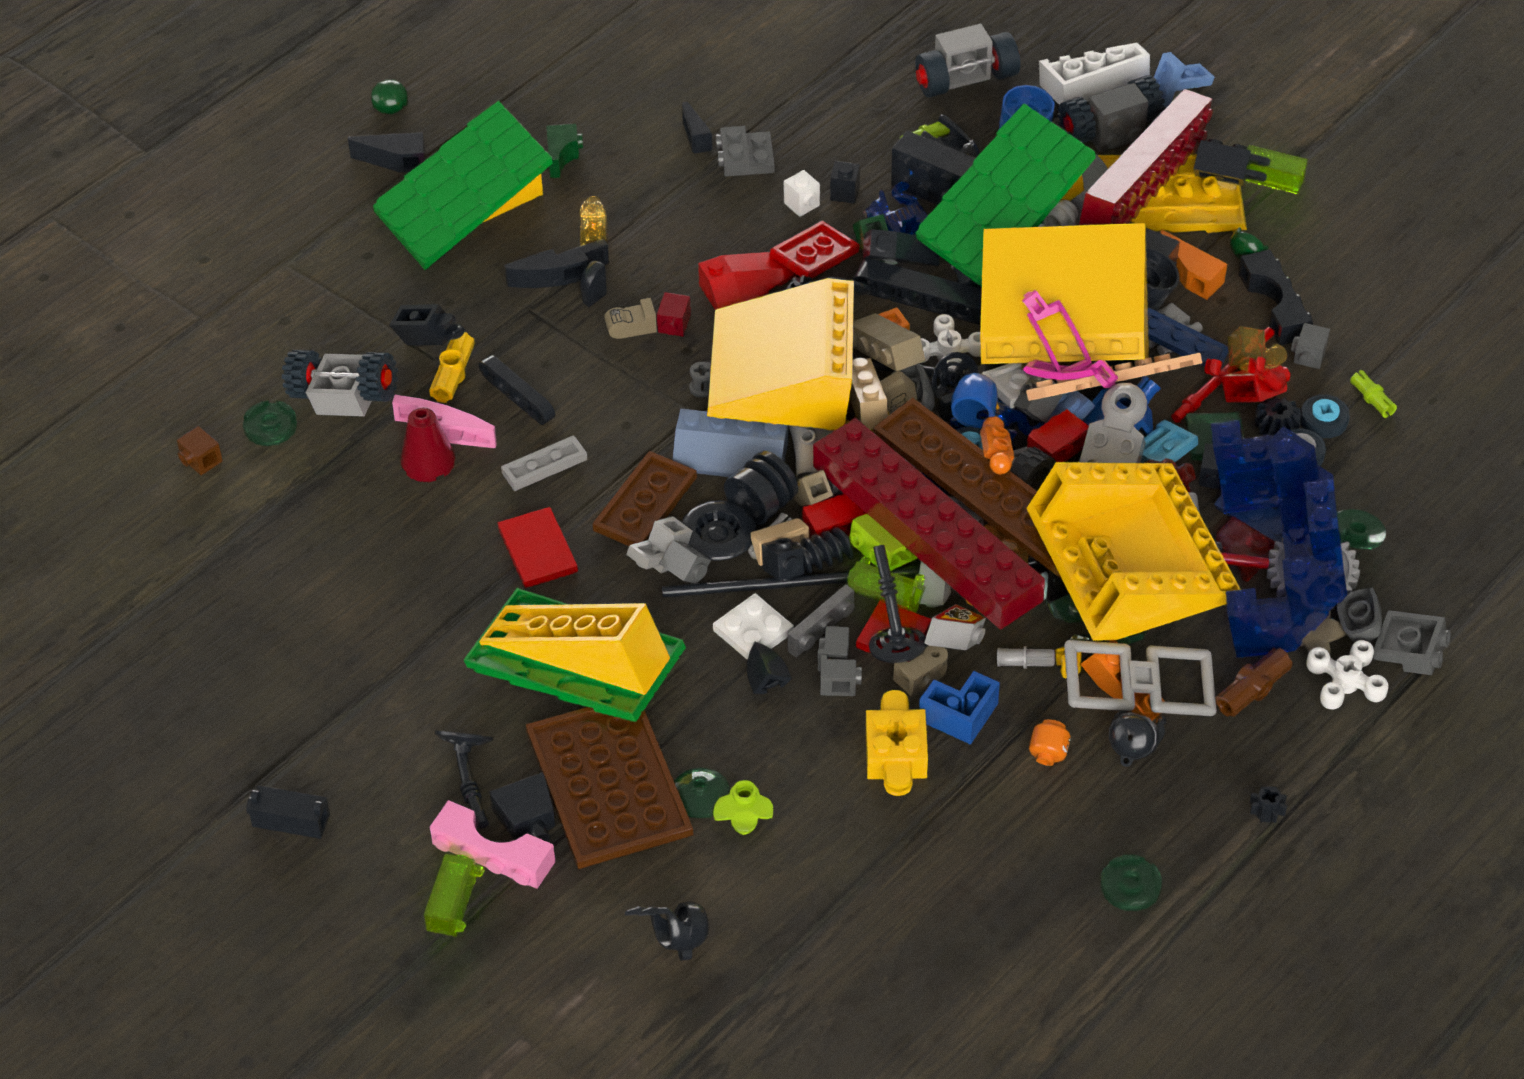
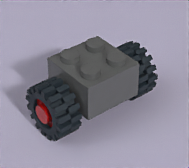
M1151 75L1129 81L1126 86L1091 96L1089 98V105H1087L1086 99L1083 100V97L1073 98L1059 104V125L1062 126V129L1067 134H1070L1082 143L1092 141L1100 153L1133 143L1145 131L1146 123L1155 120L1165 110L1163 105L1165 100L1161 96L1163 92L1159 90L1160 85L1156 83V79L1152 78Z

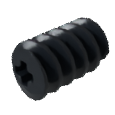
M839 527L833 528L831 533L823 531L821 536L814 534L811 540L803 538L800 543L794 541V543L803 548L804 568L808 574L812 573V564H815L818 570L823 568L822 561H825L829 567L833 566V557L836 558L838 563H843L844 553L849 560L853 559L850 540L847 534Z

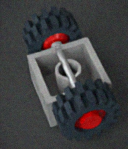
M292 350V352L287 354L288 357L284 359L286 365L282 366V370H284L282 379H285V382L282 384L283 388H286V394H289L290 398L309 399L316 415L365 416L372 401H390L391 397L395 395L393 390H397L395 382H398V377H396L398 368L395 367L397 364L396 360H393L394 356L390 353L366 352L363 355L324 354L323 358H321L319 353L314 350Z

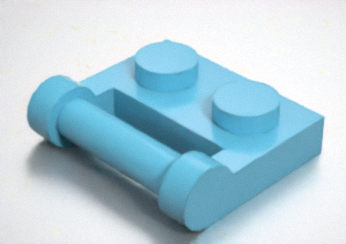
M1163 420L1156 425L1154 431L1144 437L1146 444L1141 462L1146 463L1151 460L1159 463L1173 464L1198 445V436L1167 420Z

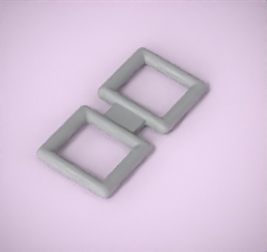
M1068 640L1064 644L1068 703L1073 708L1132 711L1135 708L1134 693H1149L1151 710L1155 713L1213 716L1216 714L1212 655L1207 649L1151 645L1146 649L1147 662L1132 661L1131 648L1128 644ZM1077 652L1119 655L1123 699L1080 696ZM1158 658L1200 660L1204 704L1162 701Z

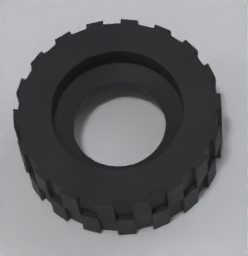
M1029 447L1014 460L1010 471L1038 491L1055 465L1056 460L1036 447Z

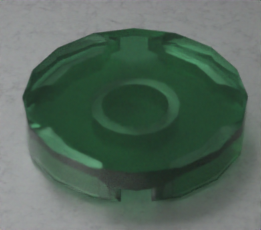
M262 401L253 405L244 415V434L251 442L257 445L272 446L283 443L295 433L297 428L295 411L290 405L282 401H276V403Z
M1122 855L1115 857L1109 862V865L1104 867L1101 873V891L1105 899L1113 906L1122 910L1139 911L1146 909L1157 901L1161 893L1162 876L1158 868L1153 863L1146 862L1145 858L1141 856Z

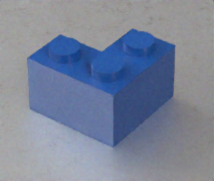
M975 671L972 672L960 691L933 680L920 698L919 709H925L927 725L971 745L998 705L1000 682Z

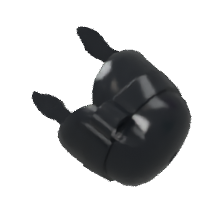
M1118 711L1113 716L1109 727V740L1112 748L1121 756L1120 763L1124 767L1130 766L1134 760L1148 757L1157 749L1165 735L1164 724L1167 721L1163 715L1157 717L1156 724L1150 718L1139 713H1132L1131 711ZM1132 735L1133 740H1130L1128 736ZM1125 758L1129 759V763L1125 762Z
M693 901L679 903L674 913L667 907L637 906L625 911V916L650 915L659 944L668 950H677L681 961L691 960L692 950L701 946L708 936L709 921L707 913L703 906ZM659 914H665L667 920L663 919Z

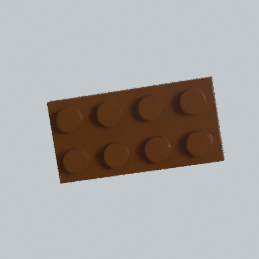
M649 451L592 523L593 531L627 546L647 541L654 522L667 518L696 480L697 470Z

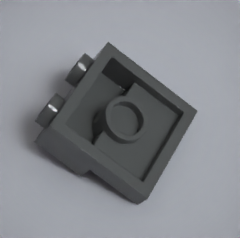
M745 126L720 128V134H716L717 149H722V151H718L719 167L724 166L725 176L775 173L770 132L746 133Z
M1388 610L1374 647V660L1401 663L1404 672L1432 675L1434 668H1441L1442 647H1448L1450 643L1451 633L1450 630L1446 629L1445 617Z

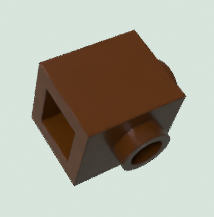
M199 426L177 440L180 461L185 466L193 468L200 475H203L222 462L219 443Z

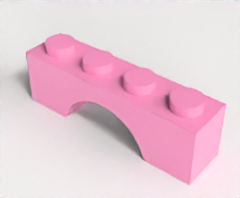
M449 800L430 826L432 844L441 851H450L461 856L467 862L478 863L487 867L491 872L506 875L524 886L529 885L538 889L555 863L553 844L529 834L506 843L489 841L477 832L475 812Z

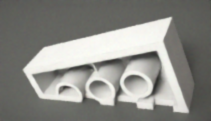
M1138 43L1106 48V53L1084 52V57L1071 59L1069 55L1062 56L1060 61L1049 63L1048 59L1039 61L1040 86L1058 104L1077 97H1083V100L1089 101L1091 96L1126 86L1131 80L1150 75V54Z

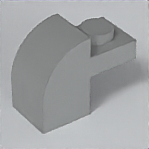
M675 517L655 521L649 539L630 545L626 555L636 561V564L642 568H654L658 572L664 573L668 570L659 563L672 540L688 544L693 531Z

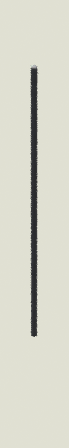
M1215 542L1220 552H1222V542ZM1021 557L1032 568L1045 567L1033 557ZM920 566L898 567L890 571L891 577H895V579L919 577ZM878 569L799 575L790 581H779L772 577L662 586V595L664 598L879 580L880 576Z

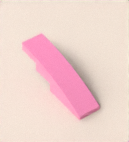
M394 395L392 404L395 421L407 422L408 416L413 410L429 408L434 411L450 443L496 448L495 426L484 420L440 403Z

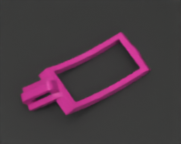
M1036 290L1033 292L1028 291L1022 301L1030 311V313H1027L1029 322L1040 338L1055 371L1073 372L1091 364L1092 361L1087 349L1060 300L1047 305ZM1059 311L1084 356V360L1064 369L1060 368L1051 347L1036 322Z
M1035 359L1022 369L1027 374L1057 380L1079 379L1094 375L1104 388H1111L1118 379L1117 374L1105 360H1098L1096 363L1089 364L1078 371L1056 372L1052 363ZM1059 365L1061 369L1068 367L1067 365Z

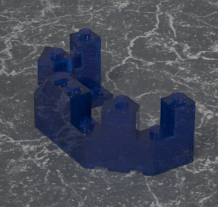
M1239 420L1212 423V441L1221 484L1223 512L1231 513L1280 507L1285 554V560H1282L1287 596L1257 600L1255 588L1226 591L1228 619L1236 656L1238 658L1265 655L1273 648H1281L1286 652L1295 651L1303 643L1302 639L1311 630L1314 631L1328 617L1329 611L1337 603H1341L1348 595L1334 477L1331 473L1317 465L1315 446L1284 426L1274 436L1243 439Z

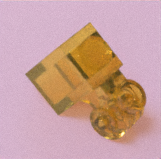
M588 197L586 201H583L579 211L581 216L580 245L583 246L603 238L608 243L606 209H604L598 197Z
M1240 326L1228 337L1229 366L1238 367L1241 370L1248 369L1250 357L1256 360L1257 357L1265 358V365H1281L1287 359V352L1283 346L1274 344L1269 349L1265 348L1264 330Z

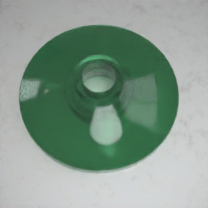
M1346 509L1339 511L1332 517L1330 522V530L1334 537L1340 535V542H1349V547L1373 549L1380 546L1386 537V529L1383 523L1374 515L1362 510Z
M709 768L689 769L681 773L674 780L689 817L707 818L713 816L714 807L718 799L730 794V787L725 777Z

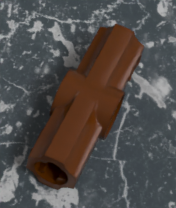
M1273 648L1254 665L1246 664L1238 672L1234 682L1216 696L1215 701L1220 712L1227 717H1234L1254 699L1257 701L1264 699L1271 691L1273 684L1292 668L1293 662L1290 660L1288 653L1281 648Z

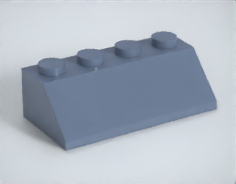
M680 409L675 431L673 461L697 470V474L730 477L739 468H743L746 462L751 460L760 451L771 452L785 461L788 447V425L756 421L747 422L728 418L719 419L707 416V411Z

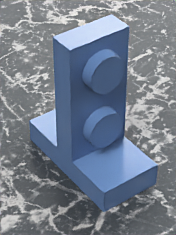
M1171 52L1163 53L1154 75L1156 83L1160 85L1159 90L1163 92L1161 96L1165 100V103H1163L1165 108L1170 105L1175 91L1210 86L1215 78L1200 63L1184 65Z

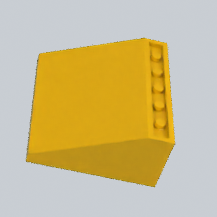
M1146 223L984 229L980 332L981 364L1029 363L1035 359L1051 362L1040 338L1029 322L1027 313H1030V311L1022 301L1028 291L1033 292L1034 290L1039 293L1047 305L1060 300L1075 325L1091 361L1149 358ZM1060 311L1036 321L1057 362L1084 360V356Z
M826 278L716 309L707 416L719 419L728 418L747 422L756 421L826 430H836L843 426L846 420L852 383L854 281Z
M1056 462L1026 508L1093 641L1118 640L1237 601L1243 593L1172 463Z

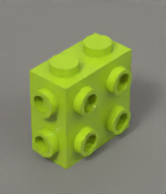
M868 514L853 519L849 535L850 543L876 566L877 562L873 547L878 545H885L890 571L918 559Z

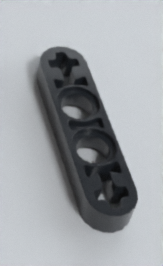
M489 355L479 362L478 366L482 375L536 422L545 425L555 418V410L551 403L495 356Z

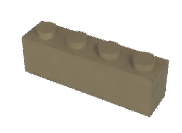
M876 313L853 321L854 349L895 371L926 361L920 335Z

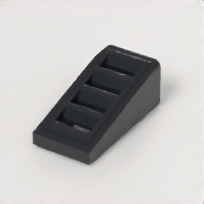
M683 102L682 123L692 152L695 154L711 151V131L690 104Z

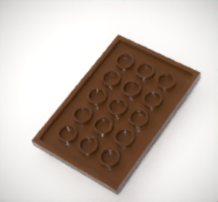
M586 707L525 725L526 733L540 770L544 774L549 794L578 869L693 836V827L645 710L641 712L642 714L636 722L598 713L593 708Z

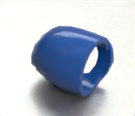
M979 373L964 376L959 381L951 397L952 415L958 422L967 427L982 429L984 420L976 419L977 413L988 409L989 417H995L996 410L1000 408L996 383L986 375Z

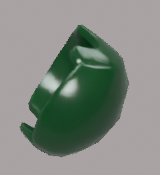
M386 79L378 82L372 89L371 102L373 108L379 112L393 114L407 106L408 93L401 82Z
M1240 227L1235 230L1230 238V248L1233 254L1240 260L1241 256L1268 250L1267 245L1264 246L1254 235L1242 232Z

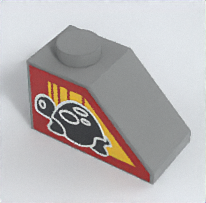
M955 604L932 617L924 643L930 646L967 650L982 641L985 634L983 625L986 618Z

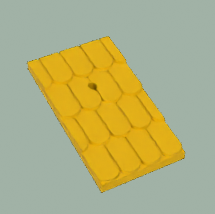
M1197 154L1190 155L1186 164L1179 167L1176 175L1169 178L1165 187L1162 186L1157 196L1150 199L1147 207L1140 210L1137 218L1131 220L1133 223H1146V228L1153 231L1164 230L1171 233L1206 230L1207 233L1235 231L1238 227L1241 230H1247L1241 186L1217 181L1214 176L1206 178L1195 176L1193 168ZM1121 155L1097 156L1100 157L1109 169Z

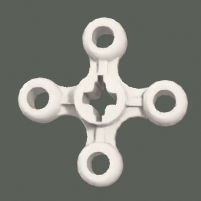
M942 314L937 316L934 320V334L938 337V340L929 343L926 339L921 338L925 360L928 361L930 356H937L939 361L942 357L952 352H969L972 356L981 357L980 332L972 333L968 339H961V335L954 331L955 323L950 315ZM954 358L948 360L947 363L951 361L960 363L962 360ZM950 366L948 368L955 369L957 366Z
M1365 640L1356 641L1351 647L1350 655L1342 656L1337 661L1330 658L1329 652L1322 647H1316L1309 651L1306 660L1309 671L1314 674L1326 672L1333 678L1332 682L1323 686L1320 694V701L1325 708H1339L1343 703L1345 694L1353 693L1357 688L1364 691L1365 697L1372 702H1380L1386 697L1388 692L1387 680L1380 675L1368 677L1362 672V667L1368 666L1374 655L1371 643Z

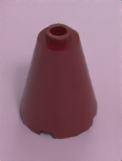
M417 408L409 414L400 459L402 469L406 471L407 476L419 482L436 481V477L442 474L445 477L451 472L455 464L454 450L434 411L429 408Z

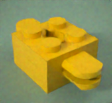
M898 690L888 691L883 694L881 710H866L867 779H884V787L891 795H905L910 792L913 779L927 778L928 764L925 709L909 710L907 695Z

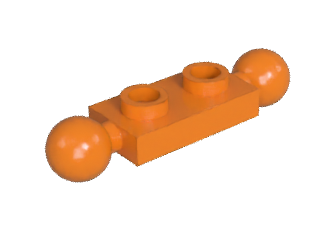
M997 416L988 417L984 420L980 431L984 457L990 459L989 465L994 473L999 475L1006 474L1011 469L1014 459L1010 433L1004 428V422L1001 418Z

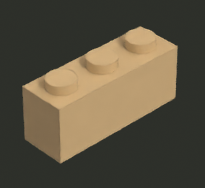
M856 358L852 360L850 398L856 418L868 429H873L888 417L887 398L871 358Z

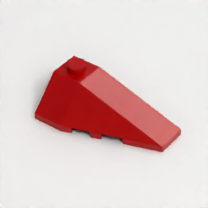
M770 252L721 255L698 263L699 286L715 310L769 295L770 289L776 285L782 286L797 276V274L769 256Z

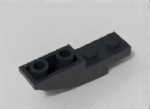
M603 238L557 255L551 248L505 264L506 284L508 287L544 288L581 281L583 270L590 262L609 263L608 244Z

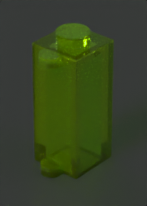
M1248 145V150H1251V154L1269 158L1271 162L1268 167L1250 164V170L1261 171L1267 175L1266 181L1261 182L1251 179L1246 181L1296 194L1299 193L1305 178L1308 159Z
M863 556L861 561H856L854 568L850 570L847 579L848 586L856 594L885 602V598L881 597L883 591L879 589L881 584H878L880 579L878 568L870 565L869 557ZM891 572V577H895L893 583H896L897 586L894 589L898 590L896 594L898 607L916 613L926 588L923 585L925 576L917 574L914 580Z
M444 855L424 912L427 931L457 936L458 932L464 931L466 924L462 919L476 878L483 876L484 868L476 865L474 859L464 855Z

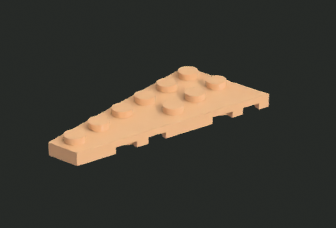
M1169 353L1155 356V362H1152V357L1134 361V367L1132 362L1114 365V372L1118 376L1116 382L1201 364L1202 359L1200 353L1172 359ZM1094 375L1075 380H1057L1056 384H1053V380L1050 379L1036 382L1037 388L1026 390L1028 401L1101 386V384Z

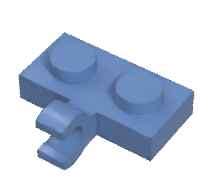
M1078 391L1061 394L1063 396L1049 419L1068 409L1079 419L1083 420L1095 405Z

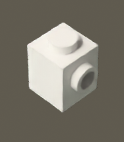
M805 170L784 180V203L799 217L820 206V183Z

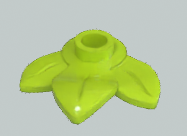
M742 780L732 787L729 795L718 799L714 807L713 816L716 821L731 820L735 831L746 835L755 829L758 818L770 819L773 817V804L768 798L759 794L758 788L752 782Z

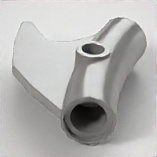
M788 425L795 450L797 481L818 471L813 467V444L835 430Z

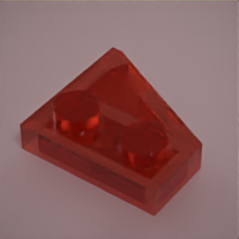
M1234 516L1216 535L1217 542H1222V549L1227 553L1269 558V552L1274 550L1276 542ZM1238 566L1241 571V578L1246 583L1260 570V568Z

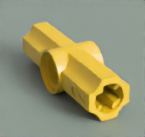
M464 332L463 336L458 339L450 340L447 349L440 354V366L430 387V396L434 397L437 402L447 403L448 400H452L458 384L465 379V367L475 345L474 338L470 337L467 332Z

